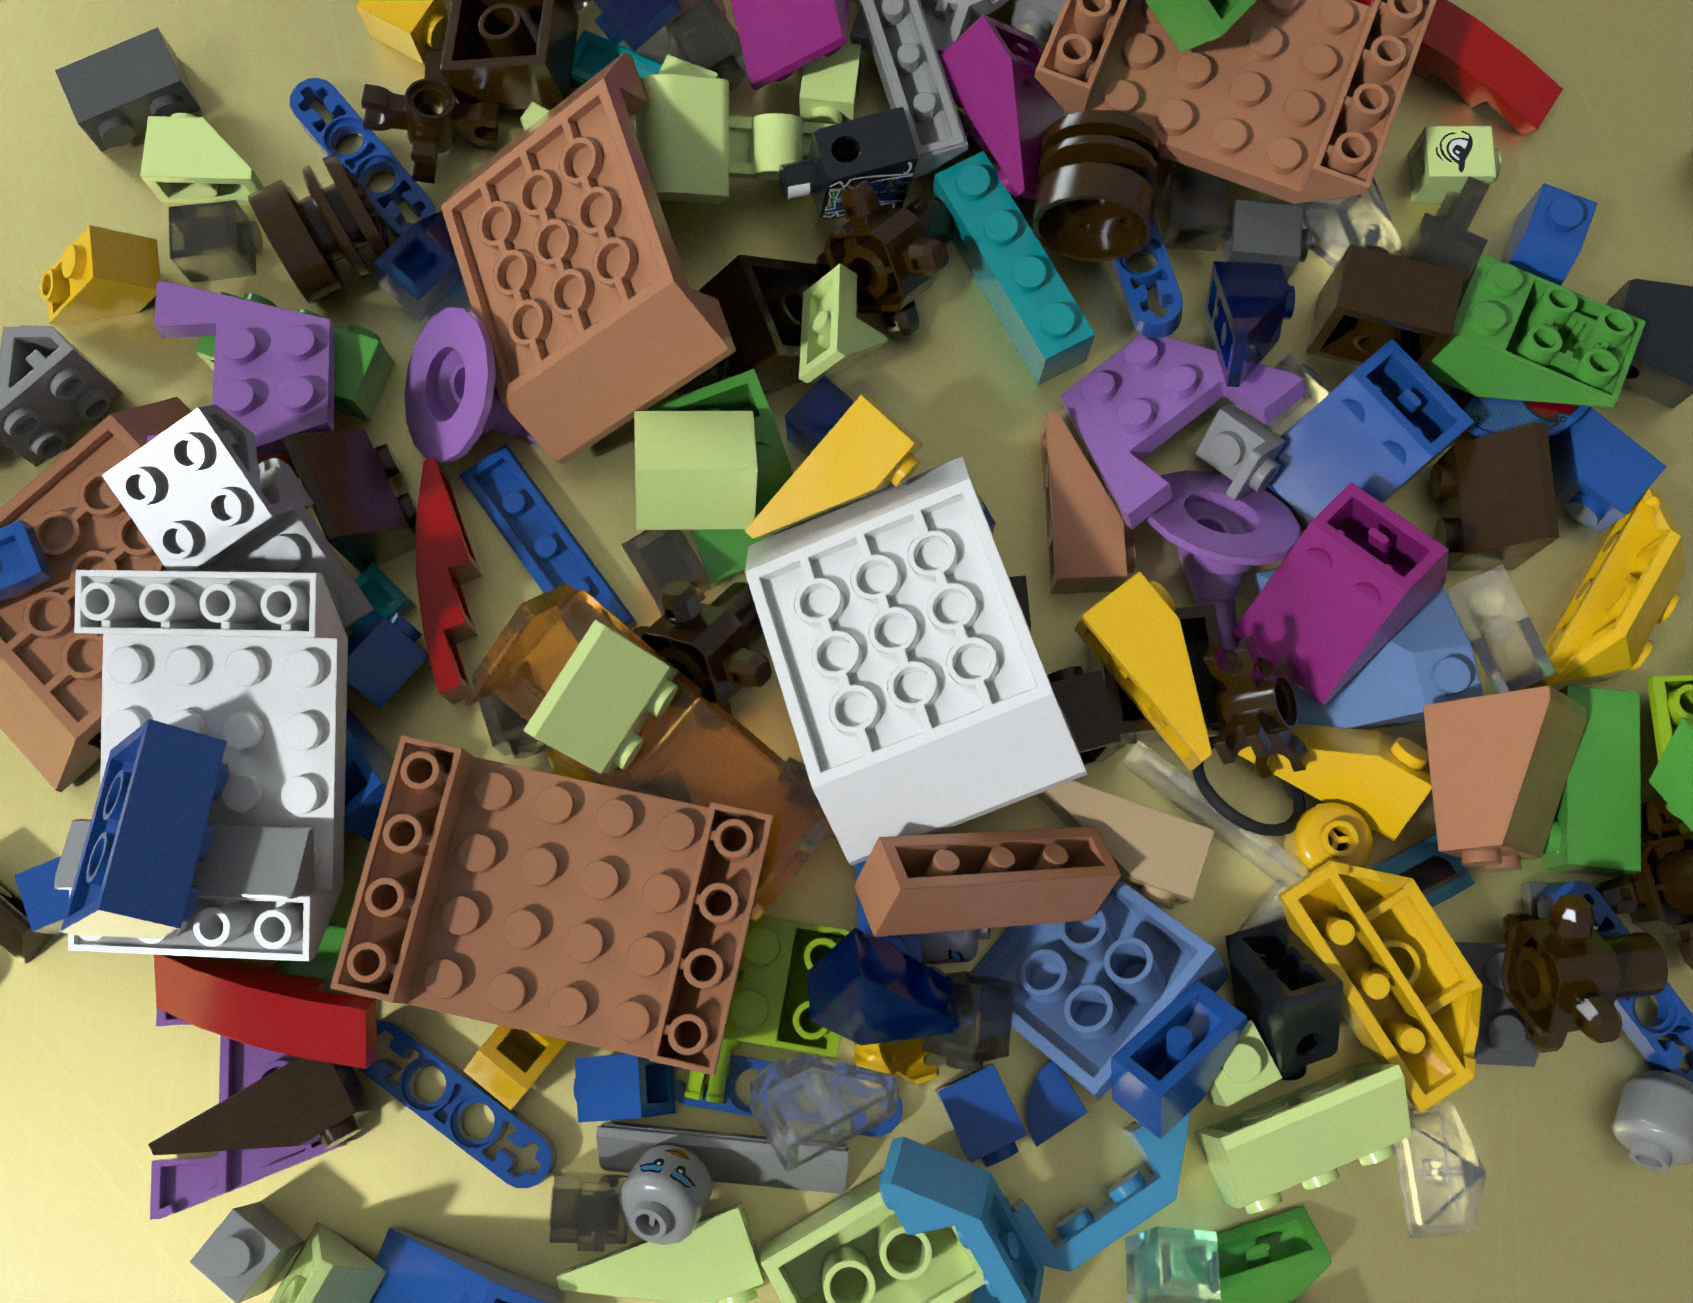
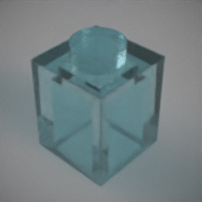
M1157 1226L1125 1238L1127 1303H1212L1221 1300L1217 1232Z

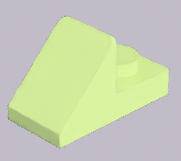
M841 263L803 292L799 379L807 384L854 366L888 341L884 334L856 317L857 274Z

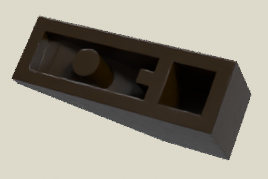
M298 1057L150 1142L148 1145L153 1156L291 1147L318 1143L320 1141L324 1148L328 1149L359 1132L361 1129L356 1120L372 1112L374 1108L353 1067Z

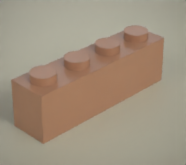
M1096 826L889 836L878 838L854 887L873 936L884 937L1091 920L1120 878L1121 873Z

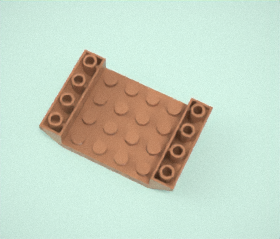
M1065 0L1038 63L1034 77L1068 114L1086 110H1114L1142 120L1154 129L1160 139V156L1293 204L1364 195L1371 185L1437 0H1372L1369 6L1353 0H1257L1222 37L1183 52L1178 50L1145 0Z
M626 52L468 175L441 206L472 310L485 323L494 347L495 385L500 402L556 463L565 464L634 418V411L649 409L736 352L719 300L688 286L630 119L633 114L649 102L633 57Z
M178 397L109 414L0 508V528L21 519L33 526L53 577L46 582L0 602V729L58 792L64 791L101 757V744L94 736L101 731L103 634L74 633L76 570L167 571L102 475L147 444V436L160 435L192 412Z
M401 735L330 989L391 1003L408 1004L647 1058L652 1062L715 1075L774 816L710 802V806L705 807L472 756L460 747Z

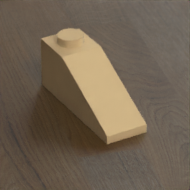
M1073 780L1036 794L1068 827L1096 826L1121 873L1120 879L1127 885L1140 889L1139 893L1156 906L1173 909L1175 902L1184 904L1194 899L1215 830Z

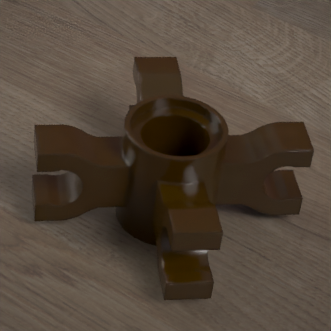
M428 50L424 79L413 82L407 88L405 95L395 94L381 86L364 84L361 100L362 108L365 109L364 129L374 131L389 129L407 130V137L412 145L411 161H414L412 181L435 184L438 154L451 149L456 142V138L467 139L482 147L496 149L499 104L479 102L466 105L456 103L453 89L447 84L440 72L443 52Z
M1253 635L1242 637L1238 644L1236 653L1241 661L1229 659L1224 654L1221 643L1210 645L1203 659L1210 673L1226 686L1220 688L1217 693L1216 707L1222 730L1217 735L1213 744L1223 765L1234 763L1237 754L1242 749L1251 746L1256 756V767L1262 778L1274 775L1278 764L1274 754H1280L1288 758L1294 772L1306 770L1310 754L1304 742L1289 731L1297 726L1299 715L1298 703L1292 687L1298 678L1299 671L1291 655L1279 656L1274 667L1263 671L1258 661L1259 647Z

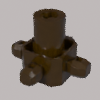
M867 181L851 183L841 190V201L845 216L850 221L828 236L824 252L816 258V266L821 277L825 276L840 263L856 273L857 313L881 312L888 331L894 337H906L919 328V317L913 299L932 285L937 272L949 262L946 246L953 239V220L948 210L939 201L931 197L923 196L917 198L906 207L878 209L881 205L873 187Z
M675 580L670 582L661 593L664 615L650 627L639 626L635 628L626 638L678 670V673L672 680L678 686V690L670 703L671 705L693 710L699 724L704 728L715 731L720 730L730 721L732 716L729 700L741 688L758 689L771 678L772 670L769 659L763 654L751 651L749 648L764 632L748 583H733L708 605L701 603L696 588L690 582Z
M1663 798L1641 803V833L1647 832L1649 842L1641 843V871L1600 882L1594 888L1599 891L1616 914L1629 913L1632 924L1648 932L1650 935L1679 932L1681 941L1676 942L1684 962L1693 969V832L1681 834L1679 824L1684 822L1666 809L1667 802Z
M1577 894L1560 896L1555 901L1549 918L1534 919L1529 913L1525 912L1508 913L1503 918L1501 926V937L1506 943V949L1500 975L1505 996L1525 1019V1034L1535 1050L1542 1053L1558 1051L1563 1046L1568 1032L1582 1031L1591 1041L1596 1043L1613 1042L1618 1039L1623 1021L1621 1014L1614 1006L1615 1000L1657 995L1664 990L1667 984V960L1656 938L1648 932L1601 937L1593 929L1595 913L1592 905L1583 896Z

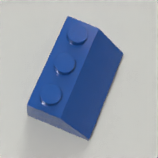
M149 719L110 750L60 932L86 936L160 939L181 929L182 924H187L190 921L199 896L198 886L192 885L197 861H202L206 857L214 835V825L207 823L212 800H217L220 797L228 778L229 766L222 762L227 741Z

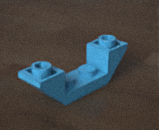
M1191 1111L1161 1140L1136 1119L1125 1127L1123 1131L1150 1173L1142 1177L1139 1171H1135L1120 1179L1107 1190L1112 1199L1092 1213L1087 1206H1083L1067 1215L1055 1226L1059 1235L1052 1240L1048 1238L1030 1207L1023 1199L1020 1198L1011 1204L1008 1198L1005 1197L1043 1266L1071 1272L1176 1200Z
M900 1137L892 1139L884 1170L880 1173L879 1188L884 1204L888 1209L894 1210L908 1236L951 1226L956 1227L960 1243L964 1248L971 1250L983 1271L985 1284L973 1291L971 1303H1039L1044 1267L991 1172L909 1138Z

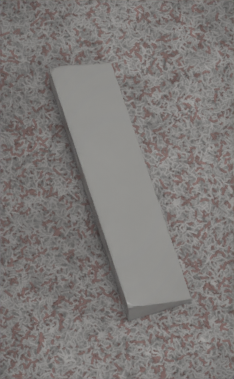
M855 0L890 109L903 107L918 155L913 179L923 176L968 150V142L920 0Z
M91 819L72 820L55 874L54 889L72 890ZM213 824L214 835L206 857L202 861H197L192 885L198 886L200 896L294 899L314 891V827Z
M607 1121L597 1126L596 1140L599 1164L606 1171L630 1173L639 1157L650 1148L660 1145H672L692 1151L706 1166L712 1181L835 1194L843 1193L846 1189L849 1148H846V1144Z

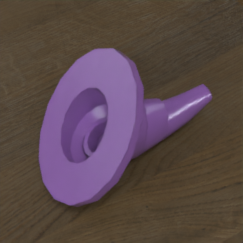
M447 307L431 317L417 338L408 364L404 392L406 423L415 447L426 459L435 457L438 462L452 463L467 455L481 434H486L490 430L511 436L518 434L539 445L500 402L495 385L494 347L485 323L469 309Z
M1189 470L1162 474L1161 477L1170 483L1173 498L1147 518L1148 523L1165 539L1177 545L1180 563L1197 606L1215 604L1223 650L1225 652L1236 651L1239 641L1232 636L1231 632L1237 625L1235 598L1239 596L1242 573L1248 571L1251 565L1259 566L1283 560L1299 538L1300 525L1291 510L1265 490L1260 493L1252 490L1237 501L1232 500L1226 495L1232 480L1223 474Z

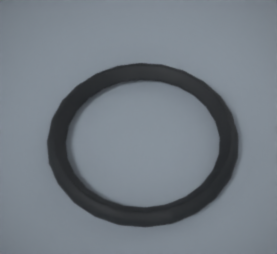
M1217 736L1208 737L1211 750L1215 748L1213 744ZM1204 761L1192 770L1197 787L1207 802L1221 816L1251 833L1276 837L1290 834L1295 830L1302 813L1306 811L1303 791L1281 779L1287 786L1293 799V812L1290 818L1279 824H1265L1255 821L1232 808L1217 794L1205 775Z

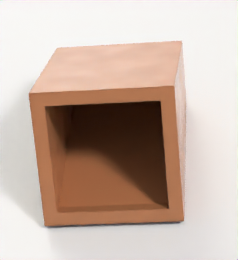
M1551 686L1423 705L1438 851L1461 858L1462 866H1482L1483 872L1488 873L1518 871L1522 869L1521 860L1541 858L1587 721L1586 707Z

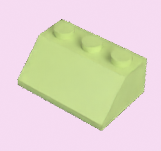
M1359 1063L1195 1131L1224 1203L1237 1209L1245 1207L1248 1214L1261 1212L1283 1201L1280 1191L1302 1183L1305 1190L1318 1188L1338 1179L1340 1175L1337 1168L1359 1159L1361 1166H1367L1394 1156L1397 1151L1393 1144L1412 1137L1405 1078L1399 1064Z
M880 1175L760 1246V1263L782 1303H954L985 1284L983 1271L971 1250L964 1248L960 1243L955 1226L908 1236L894 1210L888 1209L883 1202L879 1188Z

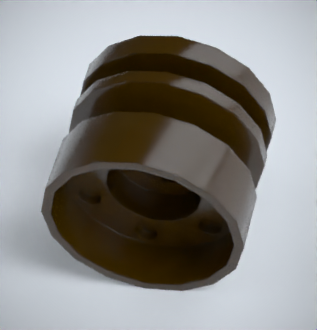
M1086 110L1067 114L1049 126L1042 137L1041 160L1039 163L1040 184L1036 188L1033 213V233L1043 246L1069 258L1080 261L1100 262L1123 259L1143 250L1152 239L1156 198L1154 189L1157 187L1161 144L1160 139L1151 126L1135 116L1114 110Z
M336 153L322 159L334 181V184L323 188L316 174L308 165L302 168V174L310 194L309 196L299 200L290 187L281 179L247 196L254 214L276 254L309 304L343 288L342 279L335 263L343 258H346L363 278L370 275V271L359 250L369 245L383 268L395 262L390 250L387 228L360 179L340 162Z

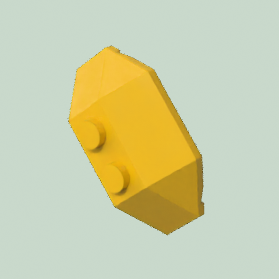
M1648 488L1623 518L1612 524L1518 690L1542 686H1551L1559 690L1567 685L1582 686L1606 681L1624 671L1637 670L1647 659L1654 646V642L1648 638L1656 623L1660 624L1665 621L1677 606L1680 594L1675 592V589L1685 573L1682 536L1659 493Z
M1330 860L1277 894L1290 929L1342 980L1343 997L1341 1013L1355 1035L1378 1064H1399L1405 1078L1407 1099L1419 1112L1423 1113L1475 1078L1476 1059L1474 1058L1479 1033L1483 985L1413 878Z

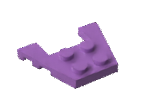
M167 281L157 282L155 329L162 339L215 336L212 405H218L254 433L256 451L261 458L287 450L282 438L292 433L334 431L336 331L330 319ZM158 435L147 436V443Z
M1140 334L1060 396L1067 416L1088 455L1093 458L1108 492L1110 495H1113L1119 506L1122 518L1128 527L1134 529L1173 498L1170 483L1140 460L1222 397H1227L1267 425L1305 396L1306 393L1304 379L1297 374L1167 336L1153 339Z
M157 1008L156 1026L192 1025ZM220 1035L219 1103L298 1057L247 1045ZM347 1139L328 1149H325L320 1141L318 1143L291 1147L218 1151L217 1156L153 1160L151 1163L150 1220L172 1216L346 1146Z

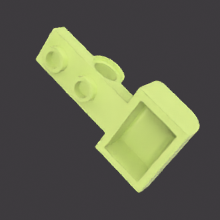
M655 74L640 79L649 103L636 112V136L658 200L719 204L729 198V177L780 180L779 166L781 164L807 160L812 134L820 128L835 125L803 122V118L800 116L784 113H768L754 117L729 115V81L726 79L676 74Z

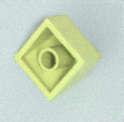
M594 620L523 731L600 774L612 775L617 766L625 770L632 763L644 743V738L639 736L638 733L650 714L660 717L674 698L678 686L672 680L678 673V670L617 631Z

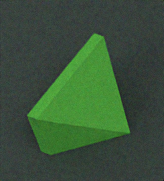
M1304 1206L1186 1243L1190 1258L1212 1303H1294L1332 1263L1331 1255Z

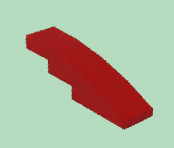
M1353 0V1H1356V2H1359V3H1362V4H1365V5H1368V6H1369L1372 0ZM1448 0L1436 1L1412 70L1421 79L1436 72L1471 107L1487 101L1522 136L1538 130L1563 88L1524 53L1480 20Z
M432 457L423 461L416 513V581L423 635L438 692L451 704H455L474 697L457 644L478 636L461 584L480 578L482 574L448 475L436 458Z
M154 954L156 1008L187 1023L247 1045L303 1059L367 1069L377 1057L376 999L326 992V979L278 973L277 960Z

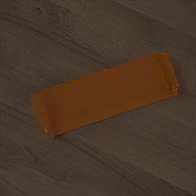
M565 583L523 602L518 607L473 673L472 677L478 683L465 703L471 706L495 693L529 722L594 620L617 631L673 668L675 667L585 590H575L568 583ZM678 670V673L672 680L678 686L674 698L660 717L650 714L638 733L639 736L644 738V743L632 763L625 770L617 766L612 775L600 774L571 757L569 758L599 784L709 807L710 802L773 815V824L751 919L756 923L832 835L833 830L812 789L811 783L719 704L710 703L702 696V690Z

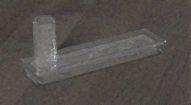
M1139 740L1135 742L1119 762L1199 824L1215 830L1214 835L1275 881L1237 932L1278 919H1282L1289 926L1277 894L1312 871L1266 836L1244 830L1221 816L1207 802L1195 782Z

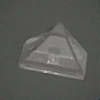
M1433 1105L1423 1113L1419 1112L1415 1107L1408 1108L1412 1137L1397 1142L1394 1146L1397 1151L1396 1158L1409 1237L1417 1239L1474 1233L1477 1226L1486 1170L1454 1105Z

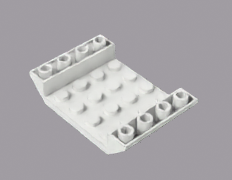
M964 456L911 477L898 488L892 485L748 546L745 575L809 780L848 863L852 866L868 859L879 837L936 834L1088 775L1067 719L1056 699L983 511L982 501Z
M76 570L74 633L103 634L100 786L110 750L149 719L227 741L222 762L229 766L228 778L220 797L217 800H212L207 823L314 827V891L294 899L199 895L190 921L187 924H182L181 929L165 937L147 939L68 934V951L311 961L315 959L343 888L348 637L322 573Z

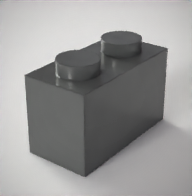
M158 27L55 70L78 125L101 152L112 147L126 145L135 137L145 134L148 116L170 117L174 113L192 114L201 110L179 58Z

